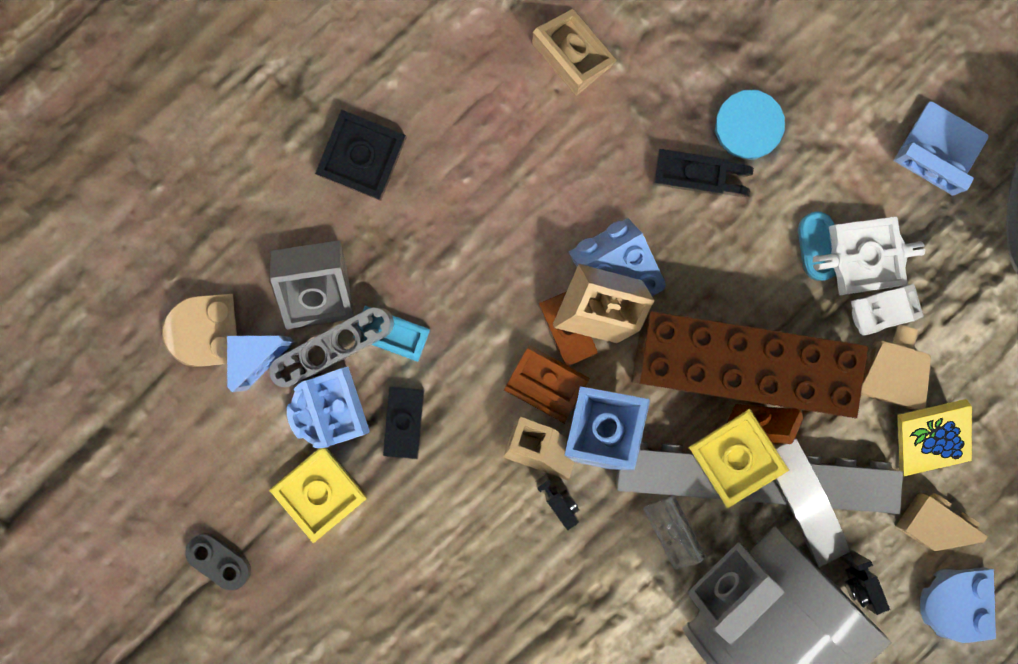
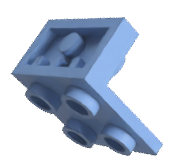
M929 102L926 104L893 161L953 196L968 190L974 180L972 176L968 175V172L989 136L936 103Z

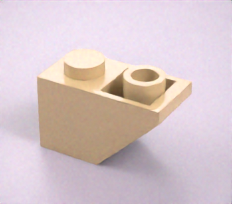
M519 417L513 425L503 455L504 458L565 480H569L575 463L565 456L568 438L555 429L523 417Z
M918 492L895 526L924 547L933 551L983 543L988 537L978 530V527L981 525L979 522L963 512L960 516L949 510L952 504L934 492L931 496Z

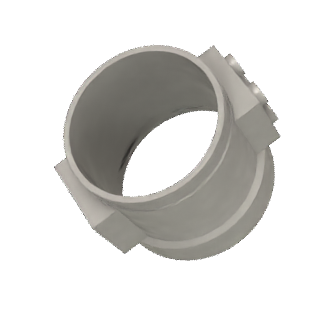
M776 526L750 551L738 542L687 592L700 611L691 622L683 626V631L707 664H870L892 643L856 604Z

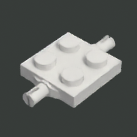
M897 217L829 226L832 245L831 254L814 256L813 263L825 261V263L816 264L813 267L816 271L834 268L839 295L908 285L905 269L907 257L923 256L925 249H913L925 247L922 241L905 244L900 235Z

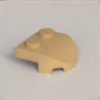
M233 294L192 297L174 306L165 317L162 325V340L168 353L182 364L191 367L227 364V336H237Z

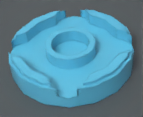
M743 90L731 95L720 106L715 123V134L720 145L730 155L743 159H758L769 154L780 143L785 131V116L780 105L770 95L759 90Z

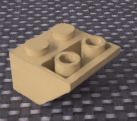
M578 264L553 326L557 329L619 343L641 330L654 299L643 280Z

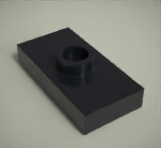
M389 387L383 456L418 459L425 390Z

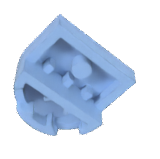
M349 367L305 380L293 389L295 393L292 402L287 405L288 423L297 438H304L313 444L314 448H326L370 433Z
M982 567L953 570L945 568L935 572L934 576L936 578L929 588H923L920 597V612L923 622L931 626L934 632H936L935 635L957 642L970 643L996 639L994 569Z

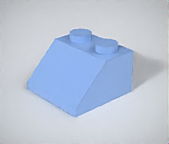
M580 386L565 456L576 463L606 469L635 470L650 400Z

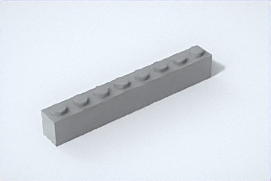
M641 442L635 470L616 469L615 488L618 491L721 499L693 453L684 452L683 445L663 443L660 450L648 449V442ZM805 455L833 509L900 514L903 471L891 469V462L870 461V467L857 466L856 459L835 458V464L822 463V457ZM776 480L741 500L789 505Z

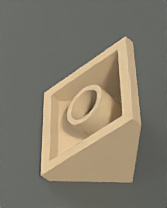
M574 9L548 21L533 31L532 45L576 96L617 62Z

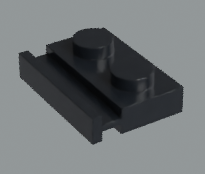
M547 473L535 481L539 492L545 489L546 502L567 531L577 525L579 520L576 513L580 509L569 492L565 489L560 493L556 486L551 489L550 485L552 483Z
M853 550L841 556V560L850 567L845 569L849 579L845 581V586L853 601L857 600L862 608L866 607L876 615L889 611L890 607L878 577L868 569L873 566L871 560Z

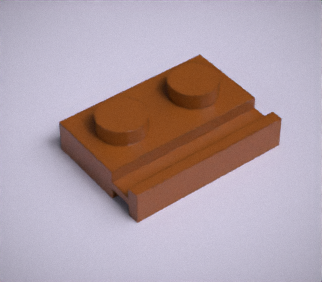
M528 345L504 391L565 424L577 403L580 386L586 387L590 378Z

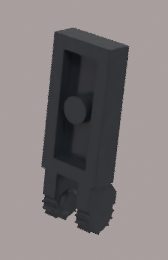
M659 149L653 185L715 195L726 194L737 197H749L750 189L746 186L725 184L726 173L742 177L753 176L754 168L749 165L728 162L729 159Z

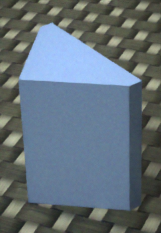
M227 336V387L232 392L247 391L270 368L272 362L282 356L295 341L287 336Z

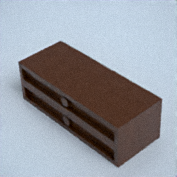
M651 311L648 313L639 331L632 382L857 418L868 346Z

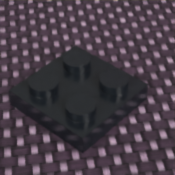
M341 109L315 174L381 201L407 137L402 133Z

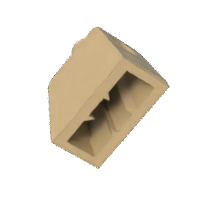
M897 325L893 343L875 341L872 344L866 359L861 395L912 410L926 408L931 356L930 354L913 350L919 330Z

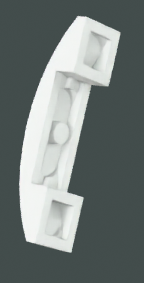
M795 438L792 444L780 443L776 445L775 448L790 470L775 480L781 487L804 535L803 538L816 565L821 567L849 553V547L837 517L797 439Z

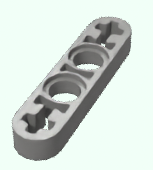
M370 308L276 358L270 366L269 374L271 380L280 387L297 385L387 337L393 330L394 320L392 315L384 308ZM373 314L375 317L384 318V323L380 325L381 332L378 329H372L362 333L356 325L357 322H359L360 327L371 324L373 322ZM345 329L352 331L355 336V344L350 349L342 348L338 342L340 332ZM363 334L368 338V340L364 341ZM315 345L320 346L325 352V360L320 365L312 364L308 357L309 350ZM301 362L303 367L290 373L291 380L289 377L282 378L280 372L284 370L283 363L289 366Z

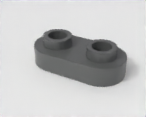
M202 533L188 542L185 554L189 564L223 589L236 590L242 587L250 578L251 566L249 561L215 535ZM200 546L208 550L207 558H201L198 555L197 551ZM227 567H232L236 570L235 578L227 577L225 572Z

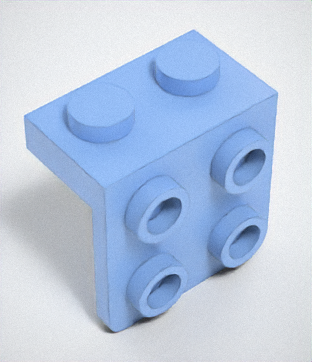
M629 218L614 222L606 231L593 238L581 241L576 248L569 251L577 267L578 264H583L643 280L651 296L663 291L666 287L664 278L643 233Z

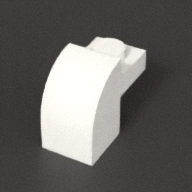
M914 283L851 301L853 321L862 336L879 332L888 327L913 322L924 317Z

